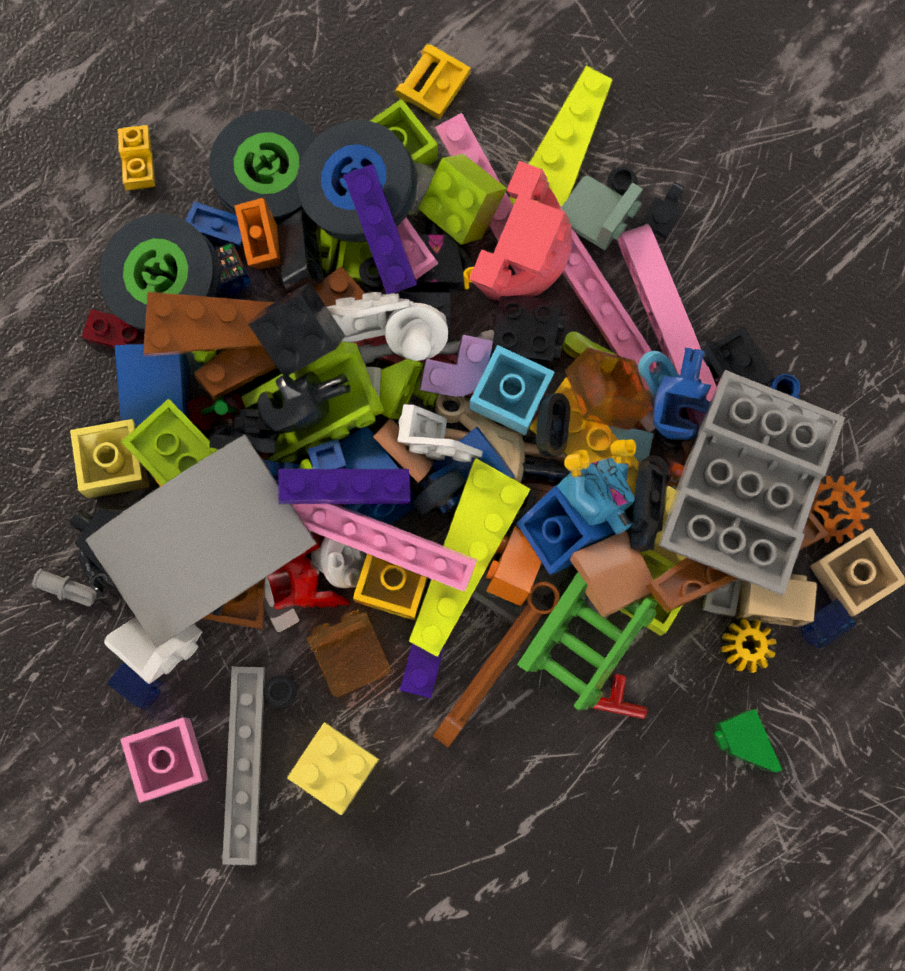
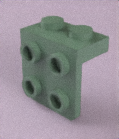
M584 176L562 208L570 220L571 229L575 233L601 249L606 250L613 238L618 240L627 226L625 224L627 218L633 219L640 209L642 202L638 201L643 189L632 183L626 193L621 196L592 177Z

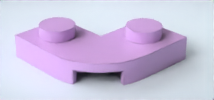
M461 335L455 365L425 359L419 390L452 397L465 396L474 392L489 363L493 341Z

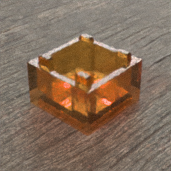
M588 347L565 370L583 420L630 430L653 409L650 395L644 387L635 360Z

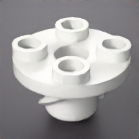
M410 301L409 307L396 309L389 316L385 326L387 344L394 353L405 359L413 361L429 359L437 355L446 345L448 339L446 316L430 305Z
M325 537L320 548L311 552V560L318 570L324 573L327 580L333 586L350 588L357 587L367 553Z

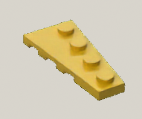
M566 377L555 392L564 394L568 398L571 408L567 446L563 454L568 456L575 451L587 450L590 456V463L608 458H613L616 462V457L612 455L610 448L612 443L619 439ZM538 416L529 427L535 434L537 433ZM634 456L626 457V463L629 464L627 484L635 497L639 462Z

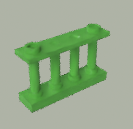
M579 572L517 665L527 672H537L538 669H545L580 695L574 707L578 710H585L588 707L593 708L599 702L603 695L600 689L643 626L648 627L657 614V611L654 609L658 602L654 599L645 598L642 604L636 602L625 607L624 609L634 616L625 630L622 631L586 605L585 598L587 595L585 591L588 585ZM573 616H580L616 642L606 658L569 633L567 625ZM556 643H563L598 669L588 685L551 659L550 651Z

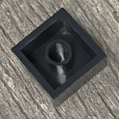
M310 282L259 311L248 324L282 375L287 376L337 349L345 337L340 326Z

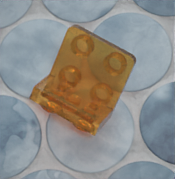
M358 610L351 611L340 617L342 622L331 627L329 623L317 626L311 630L312 635L306 637L310 649L315 653L329 689L335 697H341L389 675L391 672L389 663L366 611L361 614Z

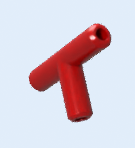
M619 674L614 675L610 699L601 697L599 702L593 707L594 709L644 719L647 714L645 706L622 702L627 678Z

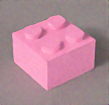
M180 718L120 739L139 803L150 801L209 780L190 718Z

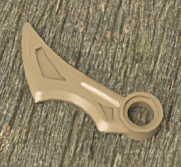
M440 394L436 401V414L447 418V423L459 421L470 431L478 427L515 475L513 479L521 483L524 471L522 463H524L525 459L522 434L510 428L500 426L491 419L470 410L471 398ZM448 400L455 401L459 405V410L449 412L444 409L442 404Z

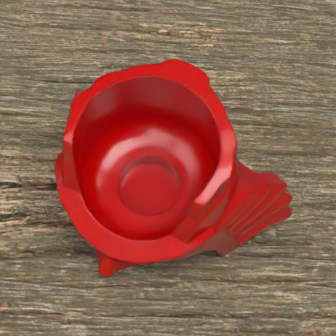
M315 532L310 533L317 544L267 576L275 603L273 606L276 610L294 605L303 608L349 605V599L333 591L316 592L320 575L319 570L306 555L320 548L325 536Z

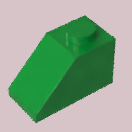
M756 709L747 710L714 724L717 730L713 733L714 738L721 751L725 750L727 755L768 772L777 773L782 770Z

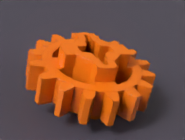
M832 475L827 476L826 484H823L820 480L810 509L815 517V512H820L825 520L823 527L829 533L825 537V542L827 543L830 542L833 536H836L838 543H842L844 541V534H847L850 539L855 538L856 535L853 529L864 530L865 526L860 521L861 519L870 518V514L863 512V508L871 505L869 501H862L861 499L866 493L865 489L857 492L855 490L857 481L854 480L847 485L843 475L839 477L838 482H834ZM833 488L831 497L826 500L817 499L824 490ZM846 492L852 496L856 507L850 506L845 498ZM837 501L838 507L847 512L838 513L833 517L832 511L823 506L832 505ZM844 518L853 519V522L848 527L837 530L839 521Z

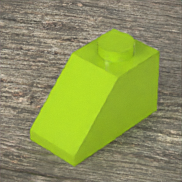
M406 359L381 370L379 399L385 411L381 413L382 415L391 419H400L403 404L408 405L423 371V362Z

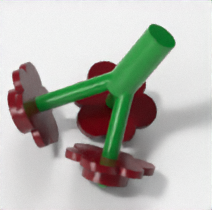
M236 393L232 394L230 399H224V396L216 401L208 400L205 395H200L197 399L190 400L187 403V410L190 413L189 420L193 424H197L198 428L202 431L209 430L212 424L218 422L219 417L216 413L220 414L222 422L232 426L233 413L240 414V409L246 408L241 396Z

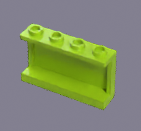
M341 341L337 349L289 375L293 380H296L311 371L323 382L344 373L349 382L344 384L345 386H351V392L329 399V413L315 426L298 432L285 433L282 445L267 460L276 463L287 462L296 464L300 461L298 457L306 453L309 455V448L324 444L330 440L344 439L350 435L349 430L357 426L358 428L368 426L376 421L375 416L385 412L378 394L372 386L369 373H367L365 363L356 343ZM281 375L242 396L245 407L258 409L257 400L260 394L266 391L275 393L282 399L284 405V397L275 382Z

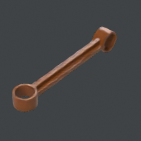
M539 582L532 586L527 596L528 604L434 733L433 737L446 747L450 746L541 617L553 611L560 598L555 586L548 582ZM539 587H547L554 592L555 602L547 610L536 608L532 602V594Z

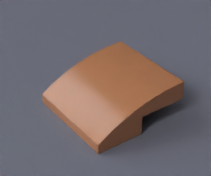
M390 418L373 437L404 469H409V474L419 483L431 469L434 461L426 458V454L410 452L409 446L397 442L400 428Z
M626 530L572 554L570 561L588 585L585 593L603 618L652 596V593L646 586L653 581V578L640 552L630 548V536Z

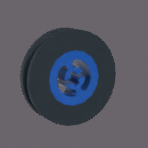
M354 120L334 125L321 133L310 144L300 162L297 175V189L301 204L309 217L324 232L336 239L354 243L367 242L345 179L342 178L344 174L374 164L396 226H399L406 218L415 201L418 180L414 161L400 139L392 131L380 124L365 120ZM340 182L347 190L344 196L340 195Z

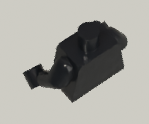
M113 506L109 510L100 508L94 517L83 510H79L70 521V525L81 532L75 545L80 549L78 559L84 574L91 582V588L102 597L106 596L103 593L104 587L108 584L115 587V584L86 542V539L131 506Z

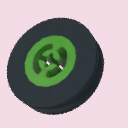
M276 110L253 111L230 122L214 141L209 158L210 177L216 194L226 210L236 215L234 205L265 198L278 226L280 221L304 209L298 195L297 175L304 153L317 138L312 129L299 118ZM276 155L284 158L289 164L285 174L282 172L279 157L276 159ZM253 163L257 180L260 179L261 183L255 182L247 175L250 164Z
M150 214L127 223L111 238L104 250L100 263V288L107 305L118 318L134 328L145 332L148 292L217 298L221 284L220 261L211 242L193 225L173 215ZM175 261L178 267V272L173 267V263ZM148 268L158 274L166 272L171 277L176 278V280L173 282L164 276H157L155 278L150 273L145 272V270ZM143 280H145V281L147 282V288H146V289H145Z

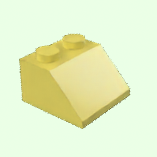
M133 419L70 430L78 490L87 499L149 488L147 469L121 442L136 428Z

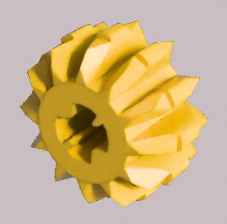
M747 618L741 619L740 627L735 623L729 625L732 634L724 633L722 635V639L729 642L730 645L721 647V652H731L732 655L726 659V662L731 664L738 660L736 670L739 672L743 671L746 665L750 673L757 671V664L761 668H766L768 662L765 657L773 658L775 656V652L768 649V646L776 644V640L766 639L765 636L771 632L769 627L759 631L761 626L760 620H754L750 627ZM746 641L753 642L754 649L750 651L749 649H743L742 643Z

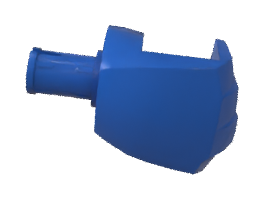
M685 347L680 375H677L676 378L665 376L656 391L653 405V425L668 439L691 440L695 438L699 425L688 419H683L681 410L688 407L706 413L710 404L706 397L712 385L701 383L699 379L703 355L705 354L703 350H693L692 348Z

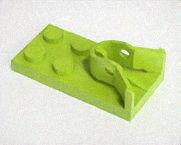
M170 399L166 400L121 441L162 486L218 451L216 448H210V441Z

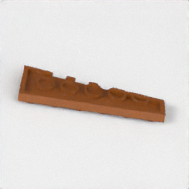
M148 292L143 355L161 356L184 354V352L192 351L210 352L217 349H247V347L263 346L248 324L259 311L274 302Z
M811 511L802 532L805 535L800 550L821 541L829 535ZM686 557L646 587L667 613L739 578Z

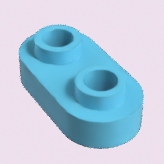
M659 351L646 353L638 364L639 374L653 398H655L656 391L665 376L676 378L678 375L670 359ZM656 362V367L653 370H649L650 364Z

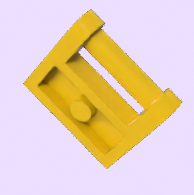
M426 44L421 52L422 57L405 82L399 84L396 88L395 94L403 101L414 104L440 120L470 75L471 67L435 46ZM431 63H438L421 91H415L414 88Z

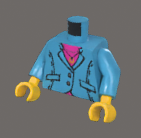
M632 439L617 440L612 443L610 449L612 455L616 457V462L613 458H608L590 463V456L587 450H579L569 454L565 459V466L571 473L557 485L571 506L579 512L589 525L594 526L608 521L617 535L632 526V522L624 512L635 500L627 484L629 464L626 463V457L633 456L636 452V443Z

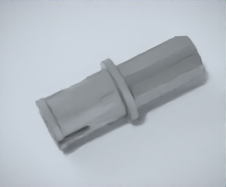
M39 569L36 572L32 582L33 588L57 595L59 600L66 598L88 607L95 602L97 592L91 587L74 582L69 576L63 578L46 572L43 569Z

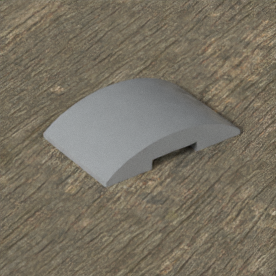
M725 370L686 461L667 516L659 547L779 595H784L805 535L802 534L820 480L827 472L845 417Z
M246 434L159 487L86 539V542L155 647L160 646L317 544L291 504H278V483Z

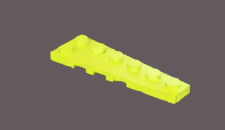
M588 66L585 67L529 165L543 169L548 178V187L556 196L561 207L573 190L612 82L611 78ZM510 196L509 199L514 206L516 199Z
M477 458L474 459L461 498L443 544L444 547L477 559L465 592L436 580H430L409 638L411 643L438 657L530 491V488Z

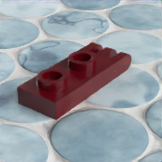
M90 309L81 338L87 342L115 349V345L144 344L145 332L125 323L116 315Z

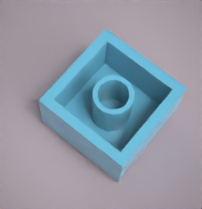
M497 345L470 399L469 409L526 436L555 372Z

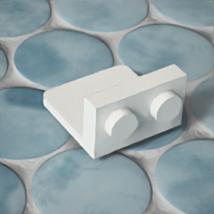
M381 292L363 294V299L355 301L353 297L337 299L336 305L328 306L327 308L345 334L342 341L355 342L385 335L386 311L409 307L410 301L409 299H399V294L381 295Z
M403 404L402 415L399 419L400 429L397 442L409 446L410 452L426 454V458L444 460L445 456H453V460L461 462H471L472 457L482 458L483 452L458 441L444 439L447 418L415 405Z
M134 617L108 634L104 643L150 684L162 674H168L180 661L189 659L198 648L196 642L202 631L192 624L160 646L155 647L138 619Z

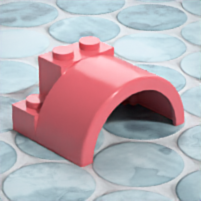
M519 161L507 188L509 195L515 198L516 201L495 251L492 254L481 250L469 278L487 298L499 301L501 296L533 298L541 294L559 278L568 262L571 251L570 220L556 196L548 187L547 176L543 169ZM509 264L523 271L511 276V270L508 269Z

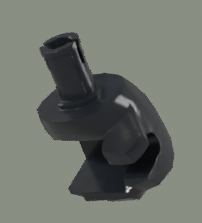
M311 371L296 380H293L290 376L281 375L275 382L284 397V405L282 399L275 393L269 391L261 393L257 400L260 420L267 429L276 434L298 432L313 427L329 413V399L351 392V386H345L344 384L349 382L344 373L323 382Z

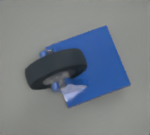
M475 427L459 441L483 451L482 458H477L478 460L512 479L515 477L478 427ZM445 456L444 460H436L432 467L436 472L421 482L425 490L413 501V505L419 514L425 516L438 508L445 514L458 506L470 468L475 459L474 457L471 458V462L456 461L452 459L453 456Z

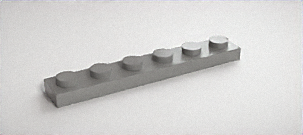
M232 667L223 865L257 864L265 688L264 667Z

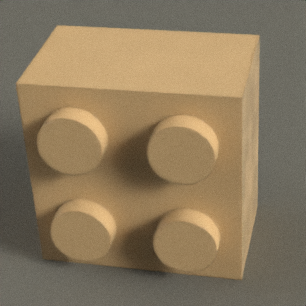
M872 528L859 534L810 565V568L844 619L857 615L905 584L904 575Z
M791 574L784 595H779L742 580L736 608V619L747 618L748 621L760 620L762 623L794 627L814 621L817 583L808 582L807 576Z

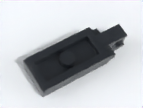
M649 461L638 464L635 500L632 511V529L634 530L630 534V548L640 553L654 550L657 532L662 531L668 478L667 473Z

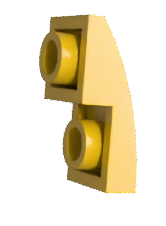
M148 125L118 129L119 154L122 159V175L125 190L155 187L154 164Z

